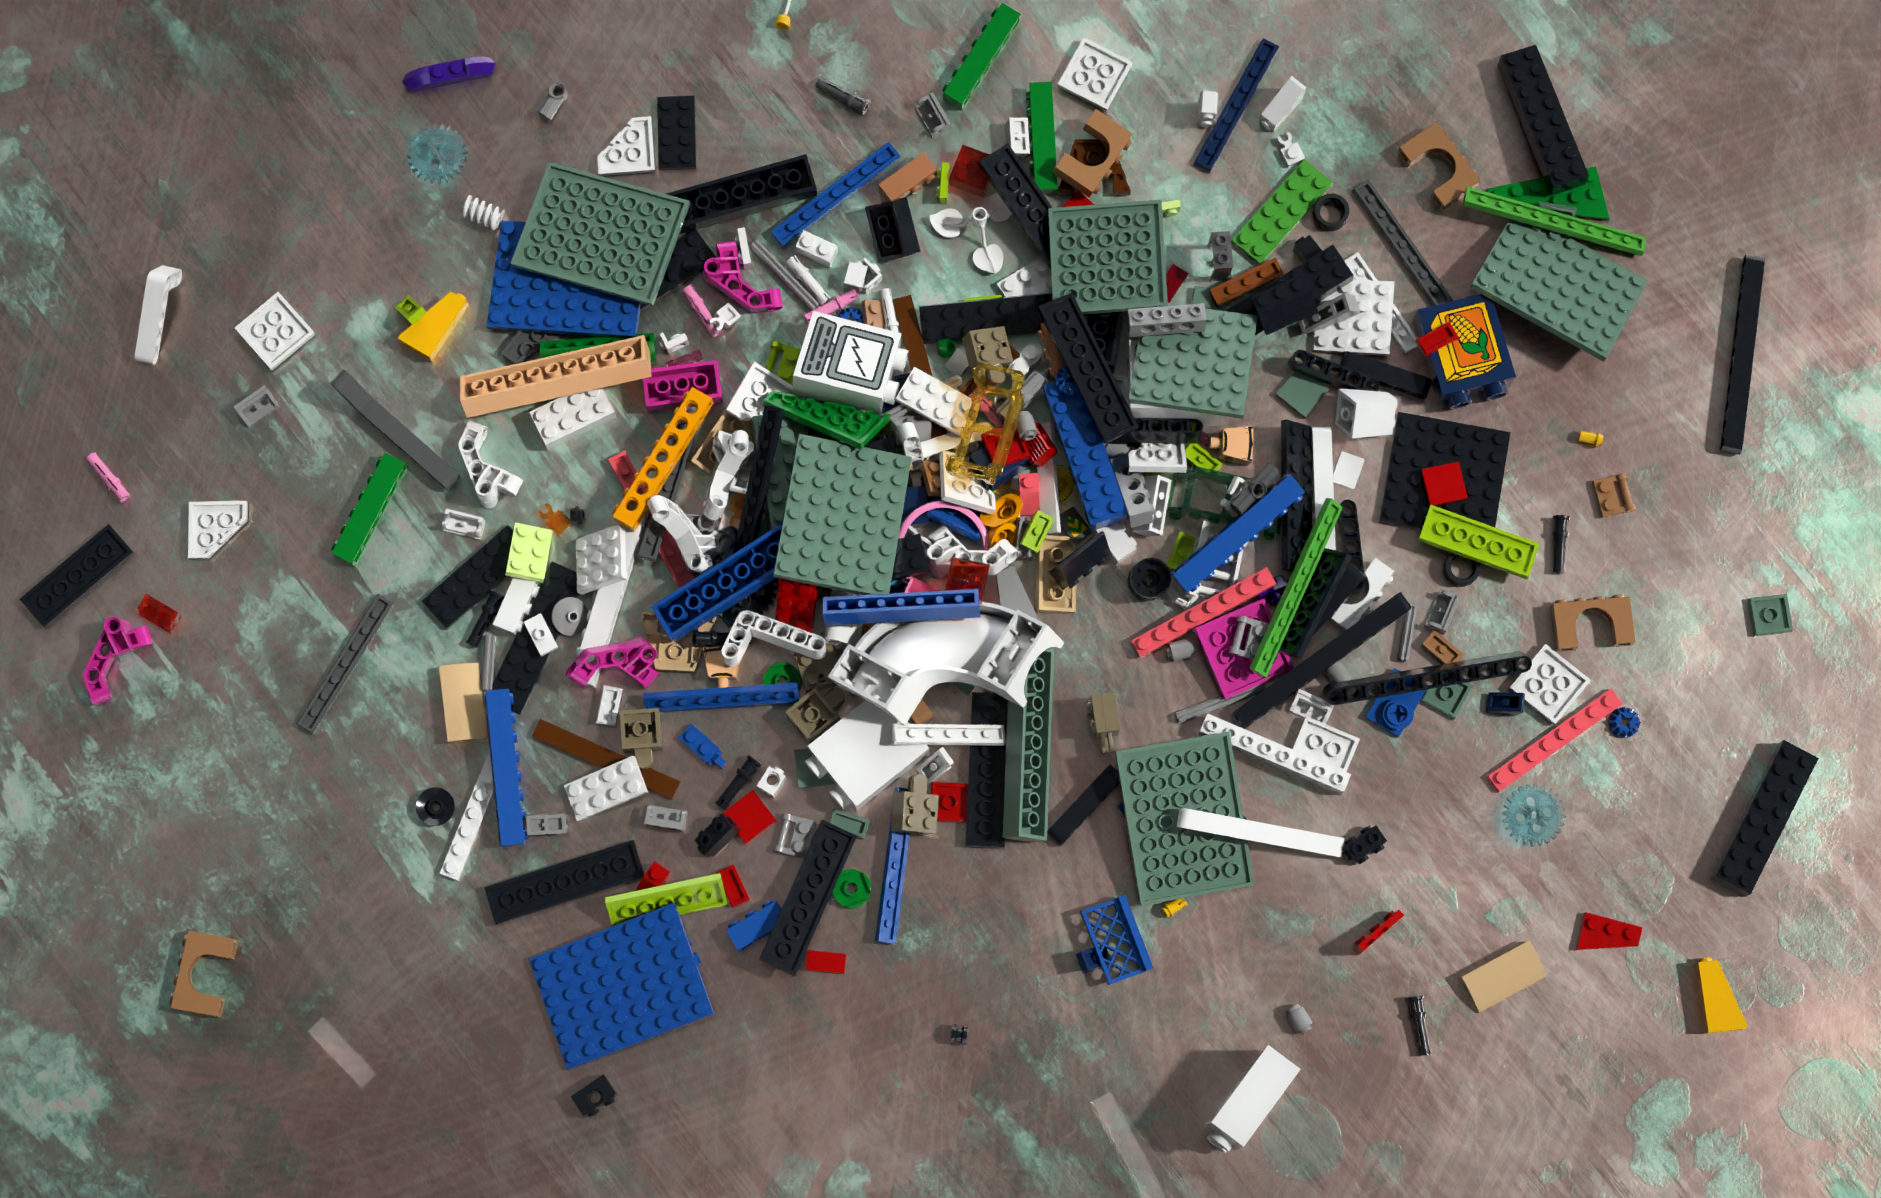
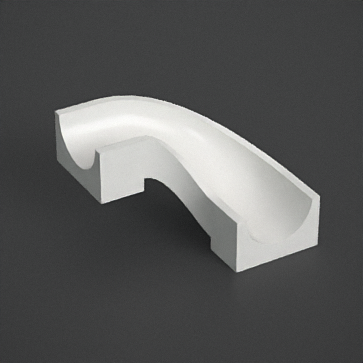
M980 601V618L877 623L862 636L855 647L848 644L828 677L851 696L856 694L866 699L904 725H906L926 691L933 685L943 682H960L988 689L1024 708L1028 702L1024 695V685L1033 662L1043 651L1050 647L1061 649L1064 642L1048 625L1019 610L1014 611L1003 606Z

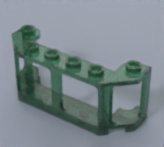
M1196 466L1191 467L1190 470L1187 469L1186 473L1174 472L1166 515H1169V518L1174 520H1180L1181 517L1189 515L1191 519H1208L1213 524H1219V522L1230 523L1235 517H1232L1230 512L1225 510L1224 506L1222 512L1218 514L1191 508L1190 500L1195 479L1227 485L1228 490L1234 476L1238 475ZM1238 476V477L1244 479L1245 481L1248 480V479H1252V478H1247V477ZM1176 479H1188L1183 505L1181 507H1171ZM1226 493L1225 499L1230 500L1232 496ZM1278 516L1276 529L1269 527L1265 530L1264 528L1260 530L1263 539L1274 540V538H1278L1282 516Z

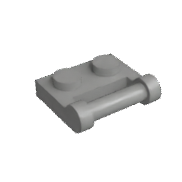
M1238 615V625L1233 645L1228 653L1253 660L1269 624ZM1248 624L1250 627L1244 650H1241L1239 648L1245 625Z
M782 813L781 819L783 821L777 845H774L773 851L804 859L813 838L816 821ZM790 822L796 823L790 848H785L784 845Z

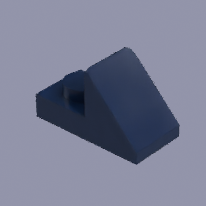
M1489 692L1487 711L1490 713H1509L1517 716L1523 713L1525 693Z
M1104 947L1102 956L1110 961L1107 948ZM1094 948L1076 954L1082 973H1088L1101 968Z

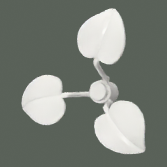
M998 193L985 198L981 203V207L975 208L972 216L969 215L964 223H962L963 217L961 213L955 209H944L929 216L933 229L946 238L957 237L960 234V227H965L970 221H972L974 226L980 227L983 248L975 250L973 263L984 272L996 274L1000 271L1004 260L1003 252L996 244L986 246L984 230L987 218L991 217L995 222H1003L1009 219L1012 214Z

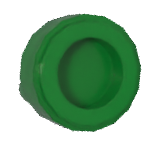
M950 338L938 340L936 344L937 352L943 358L951 357L956 350L955 343Z

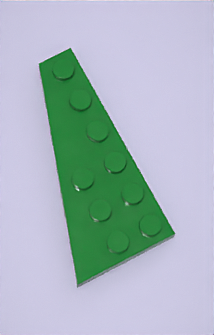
M1596 166L1586 168L1589 174L1586 185L1551 196L1543 177L1487 188L1486 192L1538 206L1539 201L1574 206L1577 209L1575 216L1584 217L1585 219L1596 218L1603 221H1609L1610 219Z
M774 390L763 400V406L767 405L785 409L784 416L860 450L887 424L891 415L884 413L883 416L873 414L874 411L868 409L866 412L858 411L853 406L825 401L824 404L818 403L813 398H808L807 400L798 399L796 395Z

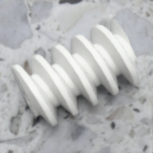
M469 195L463 206V217L465 219L470 217L472 222L477 220L479 225L484 223L485 227L490 226L491 230H496L501 224V220H503L505 210L499 213L498 206L492 210L491 203L485 207V201H482L479 205V198L472 202V195Z

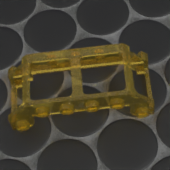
M978 362L977 367H974L972 371V378H974L977 387L972 392V404L970 409H967L966 424L960 432L961 441L956 446L955 455L952 454L950 458L946 459L945 468L951 476L958 474L983 480L986 484L994 485L996 483V475L1001 476L1004 471L1023 406L1024 394H1022L1021 390L1023 384H1025V376L1022 371ZM990 369L1013 374L1011 390L986 385L985 370ZM984 394L1011 399L1003 429L976 423ZM973 432L1000 437L993 463H989L988 467L965 461ZM961 467H966L974 470L983 471L984 474L979 475L971 472L962 471L959 469Z

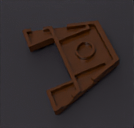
M1075 139L1070 156L1084 165L1097 166L1106 160V149L1098 139ZM1119 161L1117 165L1113 164L1110 168L1112 173L1109 177H1113V195H1130L1131 190ZM1061 180L1057 195H1074V187Z

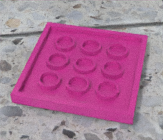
M1264 598L1193 628L1223 699L1271 680L1294 668L1289 655L1277 653L1267 678H1264L1249 669L1253 661L1252 659L1228 653L1233 645L1238 625V615L1270 623L1272 615ZM1248 624L1245 625L1239 648L1241 650H1244L1250 627Z

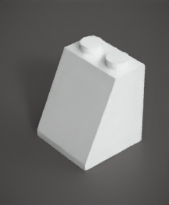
M1339 389L1334 424L1351 438L1392 435L1393 427L1395 426L1397 399L1388 392Z

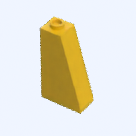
M450 291L422 315L419 321L414 322L398 337L399 342L433 362L469 307L466 301L467 298L458 292L454 294Z
M1711 957L1700 958V962L1695 963L1694 967L1704 1034L1748 1029L1718 960L1712 961Z

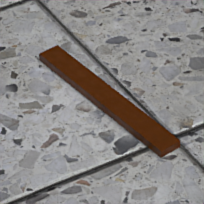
M911 295L893 299L906 350H909L908 361L911 371L916 367L932 376ZM932 421L931 439L948 434L944 427Z
M542 719L539 720L532 735L533 738L600 768H605L627 758ZM652 768L640 769L647 789L673 800L681 783L680 781Z

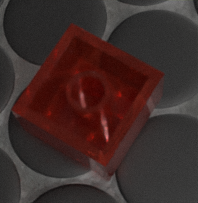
M962 144L949 177V185L984 198L990 182L977 163L990 154Z
M952 557L945 591L978 589L980 604H982L990 564Z

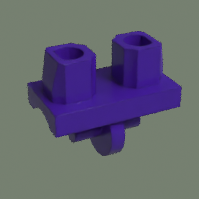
M1281 574L1273 578L1277 585L1257 595L1258 600L1264 598L1270 606L1275 603L1278 606L1289 579L1285 580Z

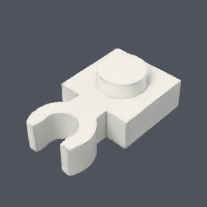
M1287 132L1286 137L1288 140L1283 141L1278 136L1277 143L1283 147V149H1280V153L1289 168L1302 162L1305 156L1298 142L1292 144V136Z
M728 302L714 314L715 317L707 325L715 324L717 329L714 333L717 334L723 326L728 329L740 319L741 315Z

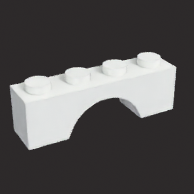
M1375 558L1364 573L1367 586L1365 599L1357 604L1342 603L1329 622L1345 632L1356 624L1362 616L1366 617L1372 609L1369 605L1373 600L1377 602L1383 594L1380 590L1384 585L1388 587L1394 579L1391 576L1394 570Z

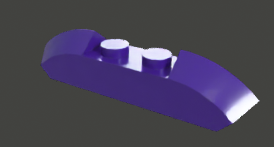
M470 57L425 66L408 72L402 83L409 91L417 92L486 78L493 74L495 62L490 57Z

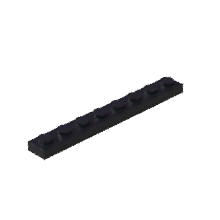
M764 406L733 554L755 541L758 537L785 409Z

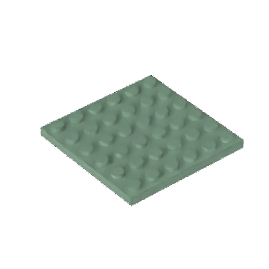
M1162 200L1048 208L1053 300L1072 292L1083 314L1128 311V309L1168 306Z
M1168 303V306L1178 305V304ZM1205 308L1207 319L1205 331L1139 336L1129 403L1243 419L1258 316Z

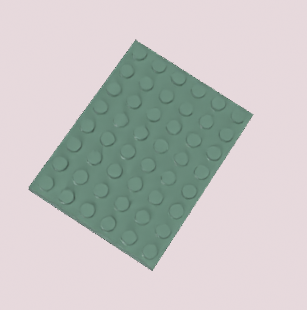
M548 162L511 265L653 306L688 212L690 201Z
M1509 219L1470 288L1604 362L1648 280L1565 234Z
M799 434L773 577L860 595L889 594L912 457L866 447L860 450L847 443Z
M1229 731L1115 751L1139 904L1141 906L1255 885L1247 840L1176 827L1180 807L1244 819Z

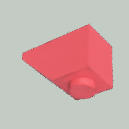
M1038 473L1019 474V497L1022 500L1020 516H1033L1036 510H1040Z

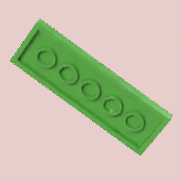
M1304 159L1236 234L1231 242L1258 265H1261L1316 204V201L1332 186L1333 182Z

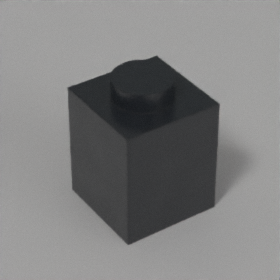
M1310 235L1306 238L1302 236L1294 243L1293 252L1302 263L1322 251Z

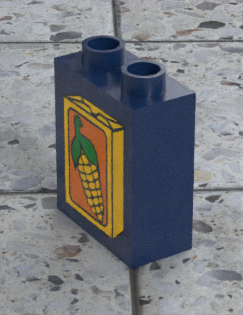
M1479 294L1417 310L1413 323L1418 338L1447 322L1451 323L1459 337L1458 340L1426 357L1423 354L1429 378L1432 380L1431 385L1437 405L1448 402L1450 409H1458L1472 403L1471 396L1485 393L1487 400H1494L1509 394L1507 387L1511 386L1516 375L1493 300Z

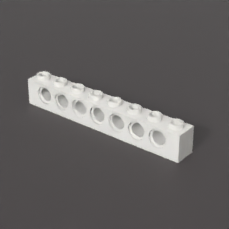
M1207 713L1198 735L1204 736L1229 731L1233 750L1342 795L1345 791L1351 774Z

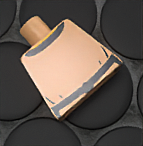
M1253 426L1222 429L1219 433V438H1209L1208 446L1212 449H1219V459L1248 466L1252 462Z
M703 647L709 680L717 681V688L728 687V680L737 679L739 664L733 667L727 666L723 660L722 647ZM730 653L727 656L732 657L735 653Z

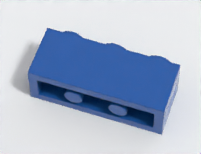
M770 900L762 905L763 909L758 912L753 910L745 915L746 919L741 922L736 920L728 925L729 929L726 932L738 952L771 933L781 911L777 900L775 902Z

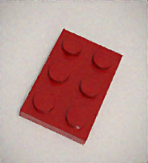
M779 578L775 620L812 633L818 586Z

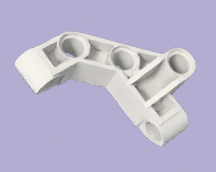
M469 420L458 446L482 507L492 509L496 506L502 493L516 497L523 480L506 470L482 461L479 450L487 437L489 428ZM466 446H472L470 450H464ZM475 469H482L479 473H473Z
M717 430L714 436L712 451L717 460L706 489L703 504L704 515L711 520H717L722 515L727 506L732 480L736 472L748 462V458L754 451V442L748 440L749 437L745 431L737 430L729 434Z
M660 495L651 497L647 502L651 515L677 541L687 570L692 573L698 572L703 574L713 567L712 555L719 545V540L712 535H702L679 506L671 500Z
M944 525L927 537L933 544L928 548L927 555L931 573L936 578H942L947 574L996 575L1014 562L1019 555V552L1006 539L1000 540L988 551L967 550Z

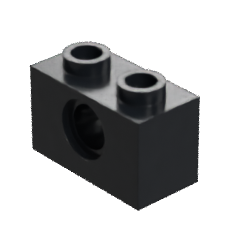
M603 1074L573 1094L571 1098L582 1115L591 1118L600 1112L598 1108L604 1104L607 1107L615 1102V1097L618 1094ZM594 1092H599L601 1095L597 1103H592L590 1099L591 1094Z

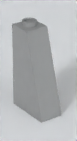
M1007 566L997 573L996 582L1000 606L1014 611L1019 610L1039 620L1015 567Z

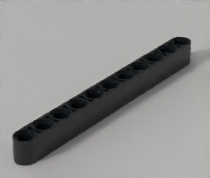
M1745 255L1742 262L1720 452L1740 455L1743 448L1765 258Z
M1399 592L1236 709L1230 716L1238 727L1247 728L1325 672L1329 667L1400 618L1412 606L1404 595Z
M1521 651L1331 683L1324 687L1323 696L1332 705L1363 701L1524 673L1530 670L1532 661ZM1524 658V663L1518 666V661ZM1505 661L1506 665L1499 669V664ZM1483 665H1487L1486 670L1480 672V668ZM1468 668L1467 674L1461 675L1462 670ZM1446 671L1450 672L1447 678H1442L1443 673ZM1431 674L1430 680L1424 682V677ZM1412 678V682L1405 685L1406 679ZM1389 681H1393L1392 687L1386 688V684ZM1369 685H1375L1372 691H1367ZM1355 687V693L1348 695L1349 689ZM1332 691H1337L1335 697L1329 698Z

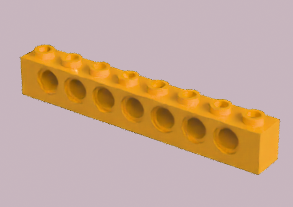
M693 387L684 394L682 398L683 403L680 408L677 407L674 410L672 421L663 428L662 437L660 440L657 439L655 441L651 455L645 457L642 464L643 468L640 472H636L632 480V486L625 490L623 493L624 499L613 510L614 520L634 532L649 510L648 500L658 495L714 404L711 397ZM695 407L696 411L694 413H687L688 408ZM678 424H687L684 429H677ZM670 439L677 440L673 446L667 445V442ZM660 455L667 456L663 462H658L657 458ZM651 471L657 472L654 478H648V473ZM645 487L647 491L644 494H638V489ZM632 503L637 504V507H636L635 510H632V511L627 510V507H628L630 504H632Z

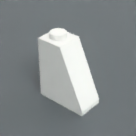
M1291 76L1262 112L1259 120L1261 125L1265 129H1270L1274 132L1302 101L1306 87Z

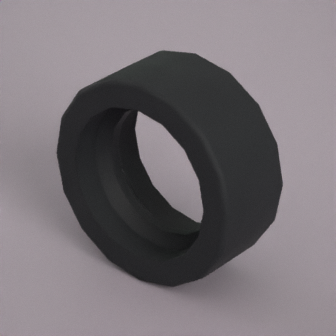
M1335 193L1323 195L1316 201L1313 219L1321 229L1336 231L1346 224L1350 213L1349 205L1342 196ZM1333 202L1341 207L1342 216L1337 222L1330 223L1321 217L1320 209L1325 203Z
M1454 553L1448 555L1443 565L1445 578L1455 586L1465 587L1471 585L1481 572V563L1469 559L1473 564V572L1468 578L1460 579L1452 573L1451 564L1453 560L1463 556Z

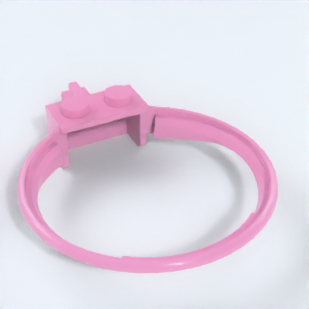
M946 501L927 503L915 509L902 523L898 539L904 538L911 523L922 513L935 508H951L962 512L976 524L983 538L984 551H988L990 548L988 533L979 517L967 507ZM974 575L967 583L949 590H968L978 582L982 575ZM914 577L905 578L906 582L901 593L941 590Z

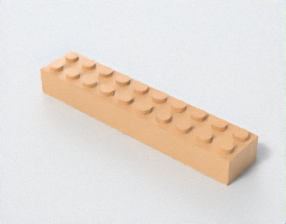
M643 335L460 376V402L466 417L469 418L652 377L650 350Z

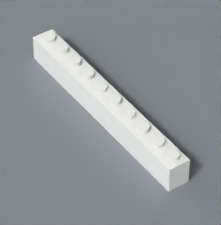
M635 503L630 504V505L627 507V510H629V511L635 510L636 507H637V504H635ZM650 510L647 511L635 532L625 527L627 579L598 589V592H594L592 598L594 605L592 610L588 611L586 621H588L587 628H584L582 631L581 639L583 641L581 647L578 646L576 650V658L586 648L608 645L610 643ZM594 655L588 657V663L593 661ZM601 669L596 670L586 684L587 686L596 688Z

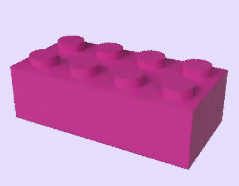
M717 360L651 369L652 377L643 379L648 412L680 408L683 403L682 398L686 391H690L692 387L711 397L714 403L723 402Z

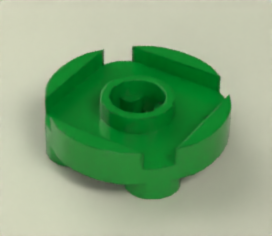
M775 663L764 675L763 685L777 684L780 677H784L785 680H788V683H797L798 691L801 689V674L790 663Z
M846 869L841 872L833 889V896L845 908H858L865 904L870 897V881L864 873L855 869ZM852 883L853 886H857L854 894L846 891L849 888L848 884Z

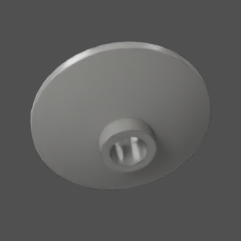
M563 598L555 604L552 610V623L556 630L564 635H577L588 624V621H586L588 609L577 598ZM571 613L575 614L574 620L570 619Z

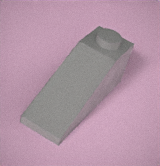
M1344 293L1318 306V314L1300 321L1299 324L1302 333L1308 334L1345 321L1361 312L1355 295Z

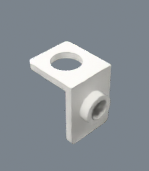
M864 257L863 263L865 266H868V270L875 276L864 287V292L867 294L882 281V274L874 262L870 263Z

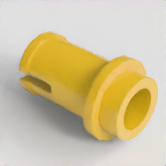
M1581 430L1579 442L1593 444L1595 447L1602 446L1604 435H1600V432L1596 434Z
M1184 898L1172 900L1168 904L1164 903L1161 909L1167 918L1169 916L1173 917L1175 912L1187 906V902L1183 901L1185 900Z

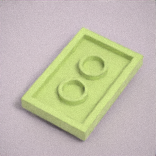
M515 522L505 575L543 583L553 530Z

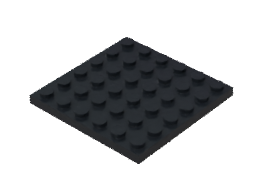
M1398 412L1379 523L1422 530L1430 506L1421 470L1459 462L1468 498L1436 507L1495 527L1511 432Z

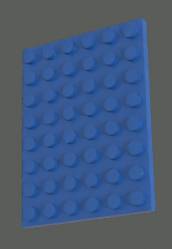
M501 220L486 325L488 329L619 338L637 337L640 302L513 267L511 261L526 222Z
M675 903L529 959L567 1070L715 1014Z

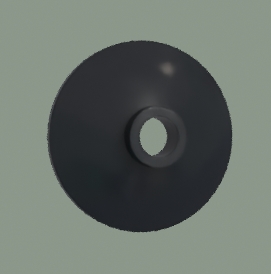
M438 787L429 788L422 792L416 802L418 817L422 822L430 826H440L447 823L455 811V802L451 794L445 789ZM436 804L440 806L438 811L433 810V806Z

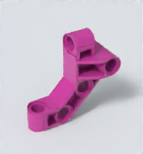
M735 241L716 243L717 257L708 259L702 270L701 277L704 282L712 284L752 313L776 311L783 308L780 289L756 291L741 280ZM734 283L737 285L738 289L731 290L729 289L728 284ZM757 299L759 301V305H751L750 300Z
M109 617L105 620L104 630L83 673V679L93 705L113 699L106 675L114 658L138 650L148 644H153L147 625L132 630L129 621L126 619ZM105 646H108L110 650L107 656L102 654V649ZM93 671L98 673L95 681H92L90 677Z
M635 637L633 640L586 648L567 669L566 676L583 687L589 682L597 669L618 666L645 688H648L659 674L650 666L657 657V651L643 637ZM616 651H621L620 656L614 658V653ZM594 655L593 661L588 663V657Z

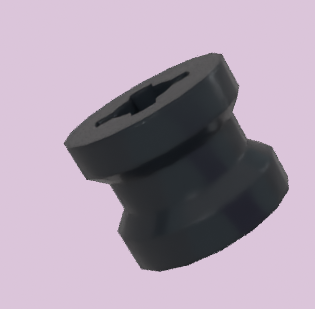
M952 1024L950 1043L960 1042L962 1045H966L968 1026L959 1027L957 1024Z

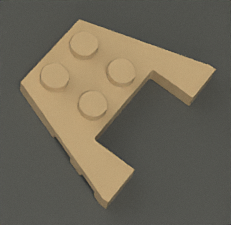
M641 611L648 642L657 651V657L654 660L655 669L657 671L694 673L702 656L703 647L706 645L694 647L692 634L684 636L677 642L671 640L667 633L658 632L659 619L655 612ZM717 617L700 626L698 632H709V630H712Z

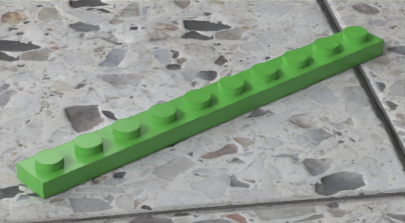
M1467 187L1464 193L1463 206L1642 256L1645 251L1646 237L1471 187Z
M1326 498L1251 663L1249 669L1260 677L1267 678L1343 507L1332 498Z

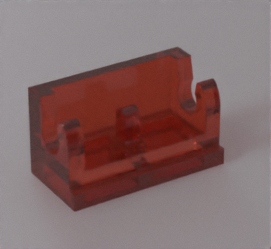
M145 594L137 608L139 616L170 634L182 618L180 613L148 594Z

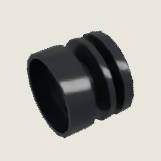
M1145 558L1139 561L1128 575L1127 583L1130 592L1137 599L1143 601H1152L1159 598L1170 587L1172 579L1170 569L1167 564L1157 558ZM1147 576L1149 577V580H1152V582L1149 585H1147V582L1144 581V579Z

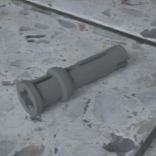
M822 76L816 82L815 87L844 101L847 107L859 110L862 115L865 114L870 105V99L858 96L855 91L849 92Z

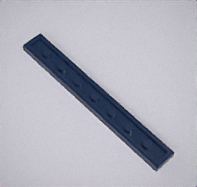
M1264 38L1262 39L1193 165L1209 173L1211 172L1279 49L1278 45Z

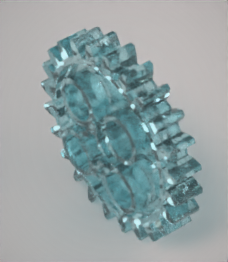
M434 124L433 129L427 125V131L420 128V135L414 133L416 140H409L413 146H407L408 151L411 153L406 154V156L410 159L408 164L412 166V172L417 171L416 175L418 178L423 175L422 179L424 182L429 178L431 184H433L435 179H437L439 184H441V179L448 183L449 176L455 179L454 173L461 174L459 167L465 168L463 162L468 161L467 157L464 156L468 154V151L464 149L467 145L466 142H462L464 140L463 136H458L457 130L452 132L451 126L445 130L444 124L440 128ZM438 139H444L442 144H436ZM428 141L432 142L437 152L441 155L443 161L447 164L446 167L443 166L438 156L434 154V151L428 144ZM422 149H429L427 154H420ZM450 153L455 154V156L452 159L446 158V156ZM432 164H439L437 169H430Z
M1537 783L1533 785L1532 789L1529 784H1526L1525 790L1520 786L1518 787L1519 793L1516 791L1511 792L1514 798L1509 796L1506 798L1510 804L1505 803L1503 807L1507 811L1502 812V815L1507 816L1502 822L1509 824L1505 830H1512L1510 837L1516 834V842L1523 839V845H1526L1530 841L1531 847L1535 845V842L1542 846L1543 840L1546 844L1550 843L1549 837L1553 840L1556 839L1555 833L1560 834L1562 832L1558 826L1563 827L1565 825L1560 820L1566 818L1565 815L1561 814L1565 808L1559 807L1563 801H1556L1558 794L1552 796L1551 788L1546 792L1545 785L1538 789ZM1527 797H1532L1535 800V806L1527 804ZM1519 805H1522L1526 810L1521 809ZM1544 808L1551 810V817H1546L1543 814ZM1533 811L1536 812V818H1535V819H1532V818H1531V816H1532L1531 813H1532ZM1517 813L1524 815V822H1519L1516 819ZM1533 824L1540 825L1541 833L1533 831Z

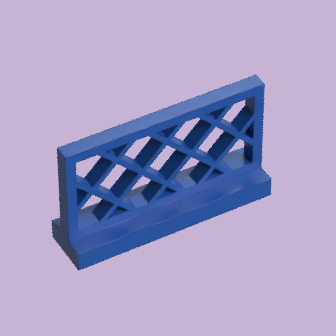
M1126 895L1080 911L1108 985L1153 969ZM1112 904L1116 911L1114 918L1104 914L1106 907ZM1094 912L1100 915L1096 924L1089 921L1087 913ZM1102 917L1112 921L1108 930L1098 926ZM1114 923L1122 926L1123 932L1121 936L1111 932ZM1097 929L1107 933L1103 943L1095 938ZM1109 935L1119 939L1116 948L1106 944ZM1121 941L1129 944L1130 950L1128 955L1118 950ZM1104 947L1113 951L1110 961L1102 956ZM1116 953L1126 958L1122 967L1113 963ZM1128 960L1134 961L1138 970L1131 972L1125 969ZM1111 966L1121 970L1117 978L1111 979L1109 974Z

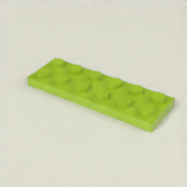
M1430 505L1418 541L1524 579H1528L1539 547L1537 542Z
M720 873L605 897L612 927L672 903L676 904L679 915L728 905Z

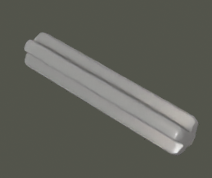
M1412 606L1405 613L1398 654L1399 661L1407 662L1409 660L1417 607Z
M491 634L485 635L481 688L483 691L492 690L496 636Z

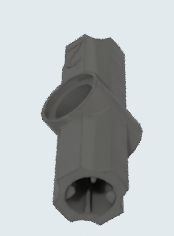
M1267 462L1252 479H1248L1243 483L1242 490L1229 503L1232 510L1238 515H1243L1257 499L1265 496L1267 488L1280 475L1279 470Z

